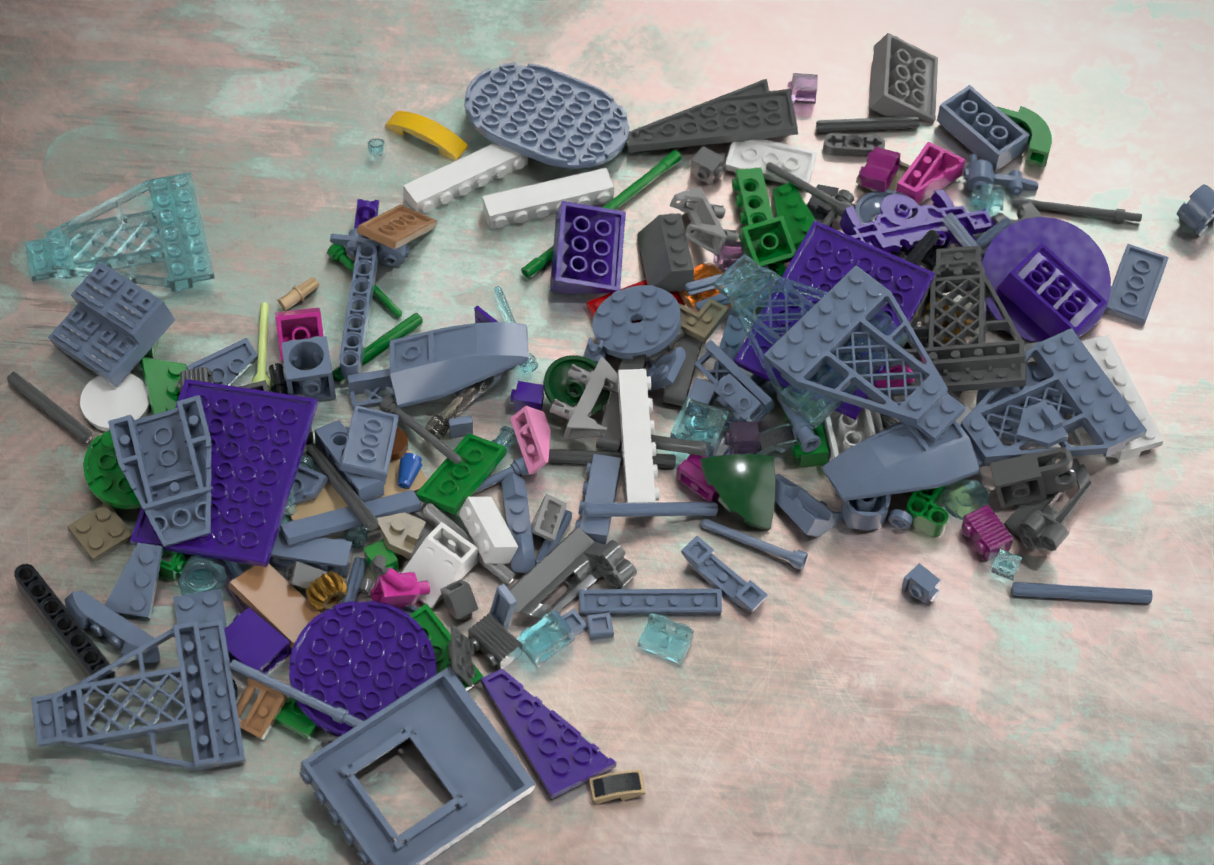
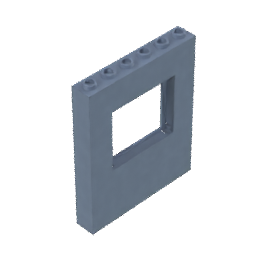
M447 667L301 762V772H299L305 784H311L314 788V796L321 805L325 804L329 809L328 815L335 825L339 824L344 830L342 834L349 845L354 844L359 851L357 856L363 865H425L533 792L536 785L450 667ZM410 738L454 799L400 835H397L354 774Z

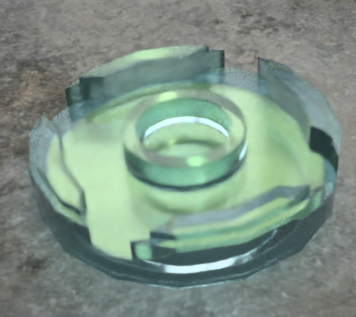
M967 478L947 484L942 494V503L945 510L960 520H963L964 515L987 505L989 500L986 488L980 482L974 479L972 481L967 480Z

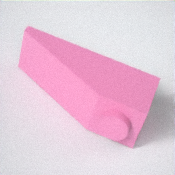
M525 406L513 415L510 420L528 472L533 475L548 463L551 430L544 412Z

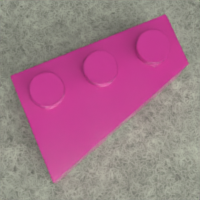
M927 142L898 182L896 191L908 195L918 204H921L932 196L934 190H941L961 177L966 159Z

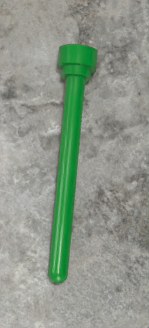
M332 244L327 251V255L333 261L341 262L353 274L355 263L347 256L346 248L339 244ZM375 284L373 295L396 318H400L402 311Z

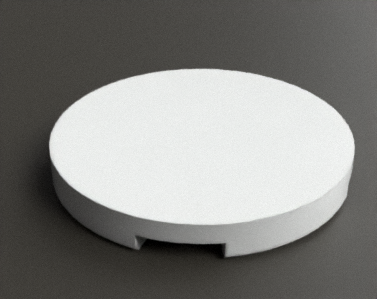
M129 373L117 387L102 377L97 376L82 391L80 398L81 411L84 418L90 424L95 426L96 429L106 432L110 430L109 420L127 415H132L134 420L144 418L150 407L149 394L144 382L133 374Z

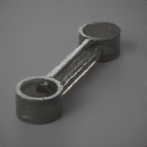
M495 375L466 387L440 415H434L427 422L425 429L439 440L443 438L449 429V419L456 418L479 392L488 390L495 380Z

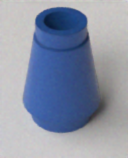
M405 453L404 457L400 458L397 482L399 487L410 489L423 466L420 456L413 453Z

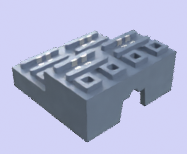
M100 262L71 294L77 305L48 338L56 348L117 387L173 324L175 318L162 300Z

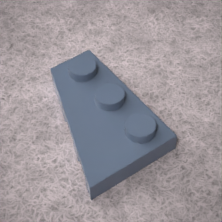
M245 338L186 366V370L207 367L213 373L214 383L230 386L258 360V355L249 340Z
M137 544L105 603L106 607L116 613L151 618L163 553L162 546Z

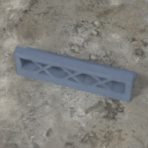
M710 340L705 345L707 352L694 365L714 384H717L719 381V374L730 373L761 402L766 409L753 422L754 425H757L775 408L773 400ZM712 357L716 361V370H706L702 365Z
M390 369L347 375L353 409L354 405L366 408L380 406L384 398L377 394L381 390L390 391V396L396 399ZM364 393L369 396L366 401L356 402L355 395Z

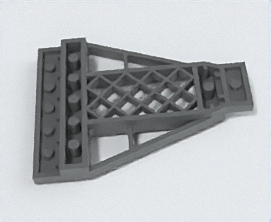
M981 245L937 249L936 266L932 271L935 273V278L910 321V325L917 337L929 336V346L924 349L947 386L948 392L1026 386L1025 342L1019 335L985 274V269L982 265ZM958 295L963 297L958 302L953 300ZM987 297L992 298L1004 320L986 321ZM930 302L929 325L915 327ZM969 302L972 303L973 306L968 310L964 308ZM946 304L950 305L951 308H949L946 312L941 309ZM959 311L962 315L957 319L954 318L953 315ZM971 319L973 322L969 326L963 324L966 320ZM946 320L949 321L951 324L946 328L941 326ZM978 327H979V334L974 331V330L977 329ZM956 328H959L960 330H962V331H961L959 334H957V335H954L953 333H951V332H953ZM1010 330L1015 341L986 343V333L988 331ZM906 331L898 343L901 348H904L909 339ZM968 335L971 336L973 339L968 343L963 341ZM945 337L949 338L950 341L945 345L940 342ZM904 349L922 364H925L916 349ZM914 378V382L907 384V387L920 386V378ZM904 393L891 394V396H904Z

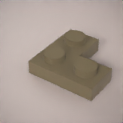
M711 298L698 313L679 304L682 322L681 329L687 335L703 343L708 340L729 313L728 307Z

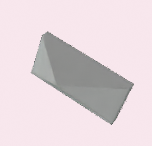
M546 494L531 523L532 533L554 542L567 503Z

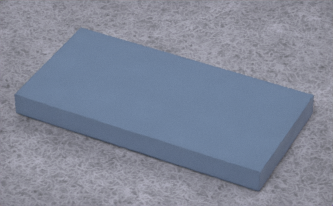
M1127 243L1111 286L1110 298L1104 313L1144 326L1169 257Z
M354 405L340 470L386 481L399 415Z

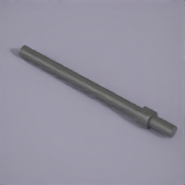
M1013 197L1012 206H1019L1020 203L1028 200L1036 209L1113 218L1119 222H1124V220L1141 222L1142 220L1141 213L1126 212L1125 209L1119 208L1110 210Z

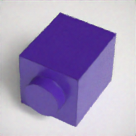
M518 381L517 387L512 389L510 402L514 403V412L520 411L525 406L542 411L545 398L543 385Z

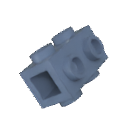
M730 373L717 382L714 391L719 396L716 399L725 408L730 405L735 410L732 414L741 423L746 420L751 425L766 409Z

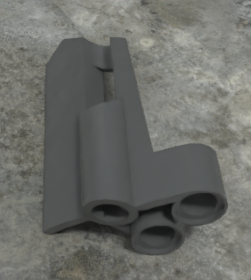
M576 527L509 589L517 600L514 612L548 620L579 595V589H587L601 577L615 589H622L637 574V570L630 561L624 558L626 553L619 543L611 540L608 544L595 542L579 527ZM563 581L568 585L569 590L551 606L540 603Z

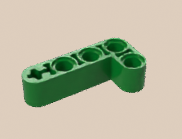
M948 484L938 488L914 491L908 500L905 511L913 517L911 526L933 537H939L945 533L949 515L944 508L936 505Z

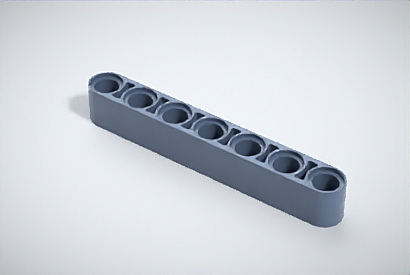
M370 242L360 244L356 252L339 356L341 375L345 379H348L347 375L361 373L378 266L377 248Z

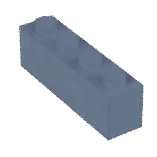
M594 454L592 463L588 462L586 476H589V481H584L582 495H586L585 501H580L578 514L582 515L581 521H576L575 528L579 527L595 542L607 544L612 517H586L584 515V506L586 503H614L621 458Z
M278 531L268 563L272 567L286 569L287 565L297 561L326 572H337L339 576L347 578L353 556L352 542L341 538L330 539L320 536L288 545L281 531Z

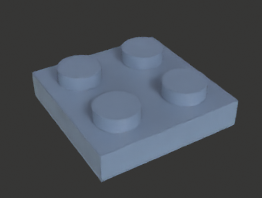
M221 589L173 597L177 624L198 621V624L223 620L224 628L227 627Z

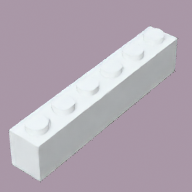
M493 143L403 185L404 200L412 210L421 214L428 213L440 205L447 204L459 196L466 195L476 188L483 187L493 180L523 168L528 164V157Z
M603 168L482 196V210L489 229L502 228L507 225L554 215L562 201L590 206L608 203L614 198V185L607 169Z
M646 369L618 370L617 383L626 503L659 501V487H655L654 478H658L657 464H653L652 456H656V443L651 442V434H654V420H650L649 412H653L652 398H648V390H651V377L646 376Z

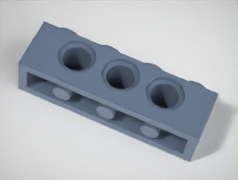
M340 420L315 429V444L318 445L363 502L371 501L384 495L385 480L340 470L349 431L348 427H344Z

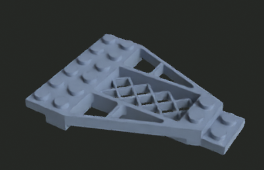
M857 265L764 354V359L779 370L781 377L797 390L803 388L896 418L905 425L917 428L934 442L965 412V406L948 394L947 386L891 291ZM887 303L891 305L901 323L891 335H884L869 323ZM904 331L908 334L925 364H922L894 342ZM867 338L868 346H854V339ZM870 338L878 345H871ZM851 339L852 346L843 347ZM885 351V359L872 360L871 352ZM868 352L869 360H855V353ZM888 352L895 358L888 359ZM852 353L853 361H841L839 354ZM826 363L846 378L836 389L808 380ZM889 365H902L903 372L889 373ZM905 365L913 372H906ZM869 366L870 374L859 375L856 372V367ZM872 366H886V373L873 374ZM920 378V386L907 387L906 379ZM903 379L904 387L890 388V380ZM873 380H887V388H876ZM852 383L875 402L843 391ZM904 393L905 401L894 402L891 400V394Z
M1072 328L1034 344L1026 352V363L1033 357L1048 379L1033 386L1018 387L1020 389L1019 392L988 405L1002 388L992 389L962 420L960 425L970 438L979 468L990 466V463L996 462L999 459H1010L1025 453L1032 454L1055 449L1031 450L1038 447L1039 443L1029 440L1016 439L1017 433L1003 431L1005 424L1019 428L1027 403L1037 404L1044 401L1047 394L1060 398L1059 403L1045 400L1047 405L1052 404L1058 413L1060 411L1072 415V418L1069 420L1063 419L1065 431L1069 433L1083 426L1096 444L1071 447L1066 440L1058 443L1061 448L1068 449L1072 456L1103 454L1104 457L1123 450L1127 443L1144 436L1147 432V429ZM1044 394L1043 399L1036 398L1037 396ZM1062 399L1067 404V406L1061 404ZM1025 402L1024 408L1017 406ZM1006 411L1004 417L997 415L999 413ZM1008 411L1020 414V421L1007 418ZM988 421L1002 423L1001 430L990 427ZM1002 437L1013 440L1014 444L1011 446L1003 445L1000 439Z
M223 620L198 624V621L173 625V628L81 682L68 686L54 694L31 697L37 745L39 748L64 743L68 747L193 771L246 762ZM170 638H175L179 667L145 673L143 654ZM139 658L140 674L98 681L134 659ZM168 679L179 685L172 695L161 689ZM160 681L158 685H155L152 682ZM145 683L154 689L147 699L137 694V691ZM134 685H136V686L133 688V690H131L130 688H128V686H134ZM118 688H122L129 693L122 704L112 698ZM182 688L184 693L185 704L176 699V696L179 694ZM110 690L108 694H106L103 691ZM94 692L104 697L97 708L87 702ZM158 692L168 698L161 709L151 703ZM133 697L143 702L137 713L126 707ZM108 701L119 707L111 718L101 712ZM172 702L183 708L175 719L165 713ZM85 706L93 711V714L90 716L88 720L86 717ZM147 706L158 712L150 723L140 717ZM122 711L133 717L126 727L115 721ZM187 712V719H181ZM98 715L108 721L100 732L90 726ZM161 716L170 721L156 724ZM137 720L145 725L131 728ZM112 724L120 729L119 731L106 733ZM88 729L96 735L89 736ZM184 729L190 731L193 762L157 755L156 735ZM148 736L151 738L153 754L150 755L103 745Z

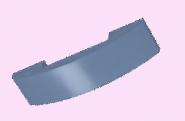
M694 537L681 550L685 559L713 588L722 589V595L740 607L753 612L768 597V594L751 580L747 583L713 555L714 549L700 537Z

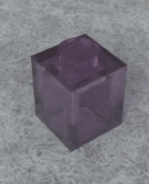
M792 73V81H788L787 89H791L793 103L816 104L818 74Z
M725 241L719 255L713 253V262L718 264V272H730L745 268L746 256L740 241Z
M757 421L730 422L728 432L724 434L725 445H729L730 454L758 453L760 435Z

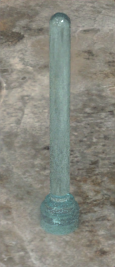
M496 286L494 293L506 322L516 323L502 288ZM529 353L528 361L519 364L523 373L533 372L539 366L536 357Z

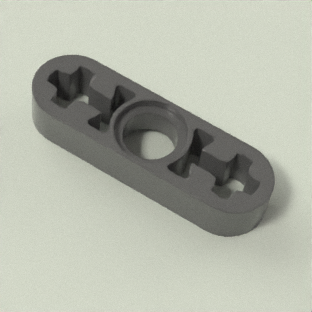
M830 133L824 138L823 149L831 155L867 157L869 152H873L875 149L874 145L885 148V141L882 137L875 135ZM855 142L858 143L860 146L858 148H852L849 146V143Z

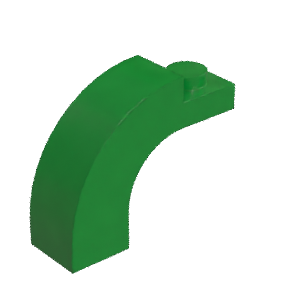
M997 106L999 110L1029 134L1027 142L1029 148L1025 161L1046 167L1052 146V134L1045 120L1036 112L1020 106L1018 111Z

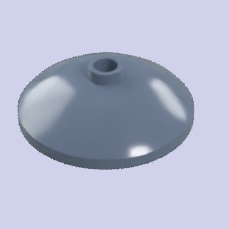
M893 190L868 193L857 202L855 208L856 215L862 224L875 221L876 216L881 214L880 205L885 197L892 194L908 195ZM915 210L912 211L910 219L916 216Z

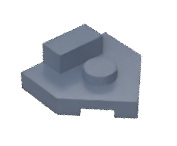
M1044 400L1024 409L1016 439L1022 441L1029 440L1039 443V446L1048 448L1067 440L1068 434L1063 428L1064 421L1052 404L1047 405Z
M299 464L286 508L316 499L328 481L327 476Z

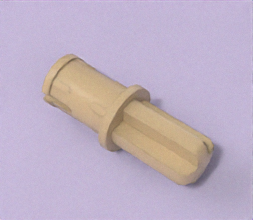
M311 277L298 287H292L289 293L277 300L278 304L284 311H287L296 303L303 302L305 300L304 297L318 289V281Z

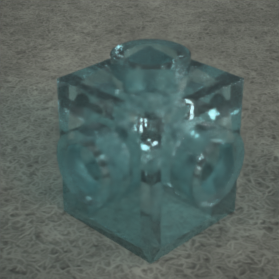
M980 184V188H974V193H971L970 203L971 206H974V210L986 209L989 215H993V211H1003L1004 189L993 187V184Z

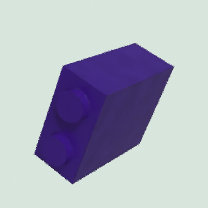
M250 608L246 609L243 613L237 614L233 622L224 628L230 663L236 660L268 675L291 654L290 641Z

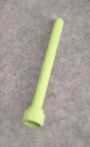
M262 302L259 319L257 374L253 377L252 383L266 380L268 390H270V379L266 375L269 304Z

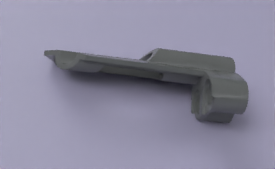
M1061 458L1058 463H1063L1066 458ZM1073 459L1072 468L1077 476L1079 491L1059 513L1054 509V503L1065 491L1048 494L1045 500L1020 505L1004 523L1011 532L1021 539V542L1029 551L1033 552L1035 549L1056 551L1070 534V531H1067L1063 524L1092 487L1088 471L1084 464L1080 465L1078 459ZM1063 475L1059 479L1067 481L1070 479V476Z

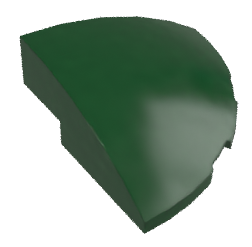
M733 454L701 458L700 462L704 477L708 485H713L720 495L718 501L729 512L735 511L744 517V523L759 529L770 530L775 504L774 457L756 454Z

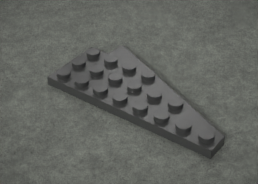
M767 79L752 83L629 131L627 138L629 152L798 135L791 89L769 91Z

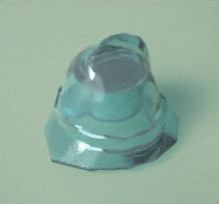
M191 556L182 569L178 583L181 594L187 595L220 589L225 585L227 574L224 566L216 564L213 558Z

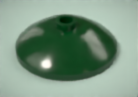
M578 355L564 356L555 360L548 367L543 379L544 392L549 402L554 404V400L557 399L571 407L577 406L586 387L581 382L567 378L572 364L588 372H592L595 370L597 363L589 358ZM601 390L588 416L596 414L606 405L610 391Z

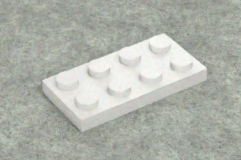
M764 139L734 141L729 150L725 170L736 172L738 169L761 167L764 179L784 184L789 183L766 170V164L771 162L809 183L817 158V151Z

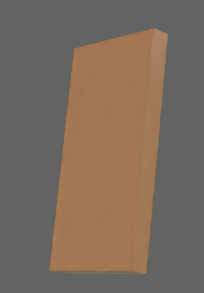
M400 204L358 225L357 233L396 249L434 229L437 221Z
M269 563L267 567L255 565L230 581L228 587L257 615L290 641L292 649L304 627L321 613L292 585L288 584V581Z

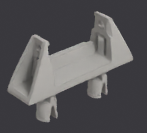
M701 187L673 196L669 206L687 213L692 225H688L684 233L685 237L716 255H719L725 242L737 243L739 234L736 233L737 230L723 229L717 219L724 218L726 209L723 208L724 205L710 204Z
M603 357L600 358L595 370L592 372L572 364L567 378L581 382L586 387L577 406L571 407L557 399L554 400V404L551 406L550 413L568 419L569 423L565 430L564 439L604 437L607 427L597 424L595 420L588 417L602 389L618 392V374Z

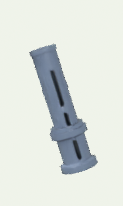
M789 391L781 392L782 397L778 395L777 400L793 425L794 436L799 438L804 452L814 451L821 444L820 438L814 434L812 424L804 419Z

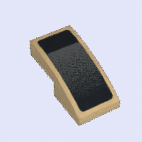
M641 770L621 771L590 778L593 801L596 804L616 798H621L625 801L646 794Z

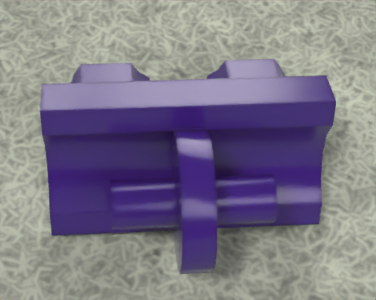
M357 199L354 229H358V225L378 216L379 200Z

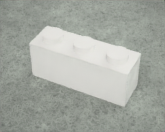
M467 497L460 509L459 515L485 564H509L518 549V545L492 497Z

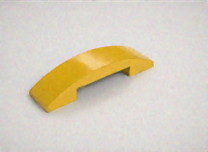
M396 111L385 124L386 128L402 136L407 132L438 147L439 154L454 161L459 160L468 149V145L455 133L434 120L413 112Z

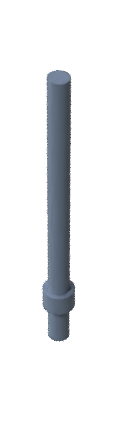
M233 660L230 664V669L333 717L332 720L335 722L345 723L352 727H356L364 722L348 714V711L341 707L335 708L239 661Z

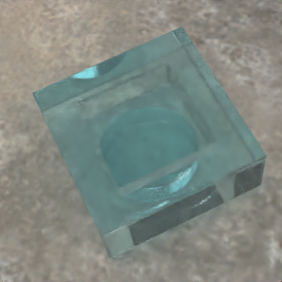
M1000 549L991 572L1013 581L1022 557Z

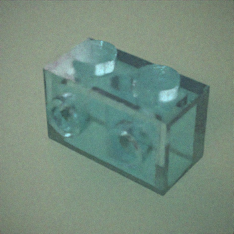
M557 610L543 615L537 624L524 629L517 638L522 643V650L537 668L576 640L573 629Z

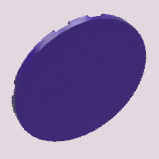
M1027 218L1006 227L988 246L982 258V265L985 269V274L1022 340L1034 343L1046 340L1050 336L997 287L1040 243L1048 247L1107 301L1076 335L1081 337L1088 332L1103 315L1111 293L1109 266L1097 243L1082 229L1056 218ZM987 297L986 308L992 318L1004 320L992 298Z
M377 601L345 602L335 605L334 608L324 613L318 614L299 634L294 643L289 661L291 687L335 708L341 707L347 710L348 714L362 721L372 717L436 675L434 649L422 627L404 611ZM296 700L299 708L311 722L334 736L341 737L354 728L345 723L335 722L332 720L333 717Z

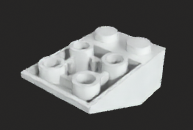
M441 522L425 538L402 573L414 572L417 582L428 580L430 594L421 595L418 600L424 605L427 603L433 609L443 599L440 589L462 579L478 563V548Z

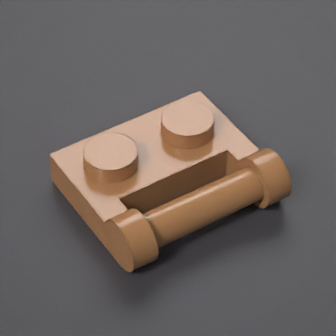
M248 678L246 682L248 685L237 703L240 728L264 740L275 721V717L279 714L288 697L260 682ZM256 689L260 690L261 692L244 721L240 718Z

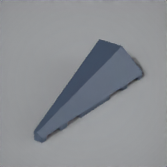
M775 474V502L806 535L820 537L843 520V514L840 511L830 510L826 507L827 503L821 500L819 502L808 491L784 476Z

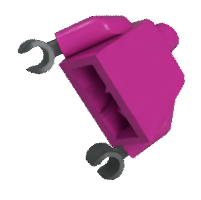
M376 555L372 559L370 569L373 573L383 574L379 575L375 584L372 580L363 578L359 588L362 595H371L372 601L386 603L398 609H404L405 606H414L419 596L430 594L428 580L417 582L414 572L398 573L391 567L389 569L386 568V558L381 555Z

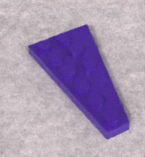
M503 668L481 678L482 686L551 799L589 781L590 778L597 777L616 767V761L611 757L605 756L599 747L594 743L588 742L576 728L554 710L548 709L542 700L537 696L531 695L520 682Z

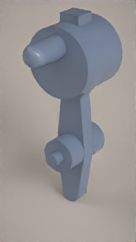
M975 154L969 156V164L963 172V179L967 180V188L974 193L988 192L993 188L994 184L1008 187L1010 194L1018 196L1023 190L1035 191L1039 189L1037 181L1022 178V173L1019 170L1014 169L1009 172V175L995 174L993 172V165L986 160H977V155Z
M357 229L350 230L349 235L331 234L330 236L331 243L345 246L346 252L351 256L356 255L360 244L370 242L377 248L378 260L385 265L399 266L404 262L405 257L408 258L410 246H407V243L393 249L375 240L362 238L363 235L357 233Z

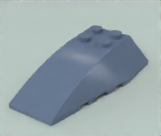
M200 395L177 401L178 408L134 420L132 415H127L108 421L118 464L164 547L211 534V436Z

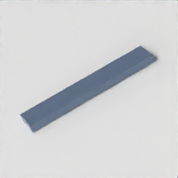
M413 490L364 502L376 518L421 510V502ZM348 506L280 524V531L288 545L362 526L363 524Z
M579 589V614H602L609 612L610 614H722V589Z

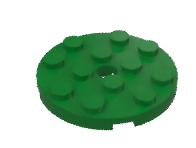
M108 430L101 436L98 435L89 445L83 463L85 479L90 490L99 500L112 507L121 509L141 508L142 506L118 464L111 431Z

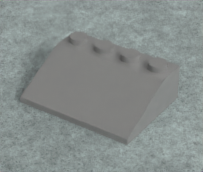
M889 32L886 33L873 48L870 109L886 117L918 116L920 121L934 122L936 120L939 57Z

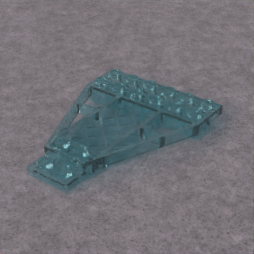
M191 172L147 180L46 232L45 239L25 242L32 282L50 278H86L100 262L113 270L131 267V273H118L135 284L171 288V292L191 289L194 282L215 279ZM147 191L150 192L153 203L152 210L128 215L123 213L122 204ZM116 207L119 209V215L116 217L91 221ZM146 227L153 230L149 236L142 233ZM124 231L131 234L127 240L120 237ZM158 234L160 236L161 242L155 240ZM102 235L110 238L105 244L98 241ZM136 238L144 241L140 246L133 244ZM81 239L88 242L83 248L76 245ZM115 241L122 245L118 250L111 247ZM149 244L157 247L154 249L145 250L149 246ZM93 246L100 248L96 254L89 251ZM128 248L135 251L132 253L123 254ZM72 250L78 252V254L74 258ZM106 252L113 255L110 257L101 258ZM84 256L91 259L88 261L79 262ZM165 261L168 277L135 274L134 267Z
M744 254L714 281V287L730 299V305L781 402L815 429L843 401L803 388L797 390L791 384L782 390L772 371L774 366L764 359V354L750 328L756 330L774 345L781 338L778 334H786L792 328L788 327V320H800L806 314L804 311L808 312L815 305L801 293L822 299L828 292L780 277L774 271L761 267ZM782 292L785 295V299L771 300V295ZM772 306H785V313L772 314ZM788 306L801 307V313H788ZM758 307H769V314H756V309ZM880 310L869 321L871 325L884 335H891L898 328L892 323V317L883 310ZM772 320H786V327L772 328ZM762 321H769L770 328ZM903 332L894 342L902 347L909 340V336ZM855 338L854 346H868L867 338ZM870 338L871 345H878ZM851 339L843 347L852 346ZM885 351L871 352L872 360L885 359ZM868 352L855 353V360H869ZM888 352V359H889V358H890L891 356H893V355H891V354ZM839 353V359L841 361H853L852 353ZM826 363L808 381L836 389L846 378ZM869 366L856 367V372L859 375L870 374ZM872 366L873 374H874L881 366ZM851 383L843 392L852 394L858 388Z

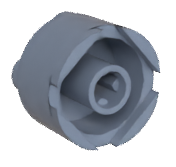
M1207 184L1198 187L1189 196V201L1187 203L1184 202L1180 206L1176 214L1199 236L1206 231L1209 223L1214 225V190Z
M891 495L842 501L841 513L846 525L849 528L864 531L881 528L887 517Z

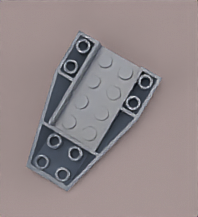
M506 322L464 324L390 340V376L399 408L443 398L529 360L526 324Z
M957 420L935 442L917 428L905 425L900 421L844 451L822 467V471L842 501L938 488L978 474L979 467L970 438Z

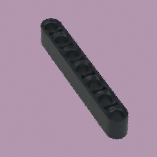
M30 564L19 565L14 571L19 591L86 677L110 665L106 657L38 571ZM90 661H96L93 664H88ZM115 671L104 677L110 679L117 678ZM105 690L103 692L108 694L110 690Z

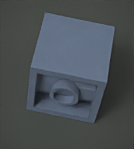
M315 336L309 339L281 342L289 395L303 394L307 398H314L318 401L336 399L327 336ZM314 367V369L311 370H303L305 368Z

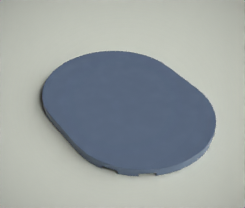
M516 63L502 64L499 68L487 69L478 74L466 90L465 112L470 123L480 134L496 144L548 165L562 168H588L603 164L616 157L623 150L629 135L627 114L622 106H618L613 101L614 98L596 86L545 66L528 63V66L516 65Z

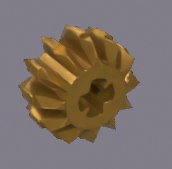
M330 571L327 574L323 573L314 582L309 584L310 587L306 590V596L316 610L324 611L327 608L331 609L333 605L338 604L343 599L344 595L348 592L347 585L342 576H339L337 572Z

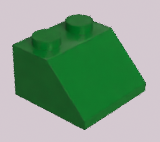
M783 215L741 228L739 233L741 245L745 256L755 269L794 257L796 249Z

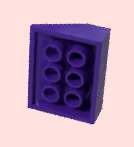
M567 201L561 202L556 211L550 291L566 294L614 293L620 290L625 211Z
M1040 243L997 287L1050 337L1071 328L1077 334L1107 303L1101 295L1043 243Z

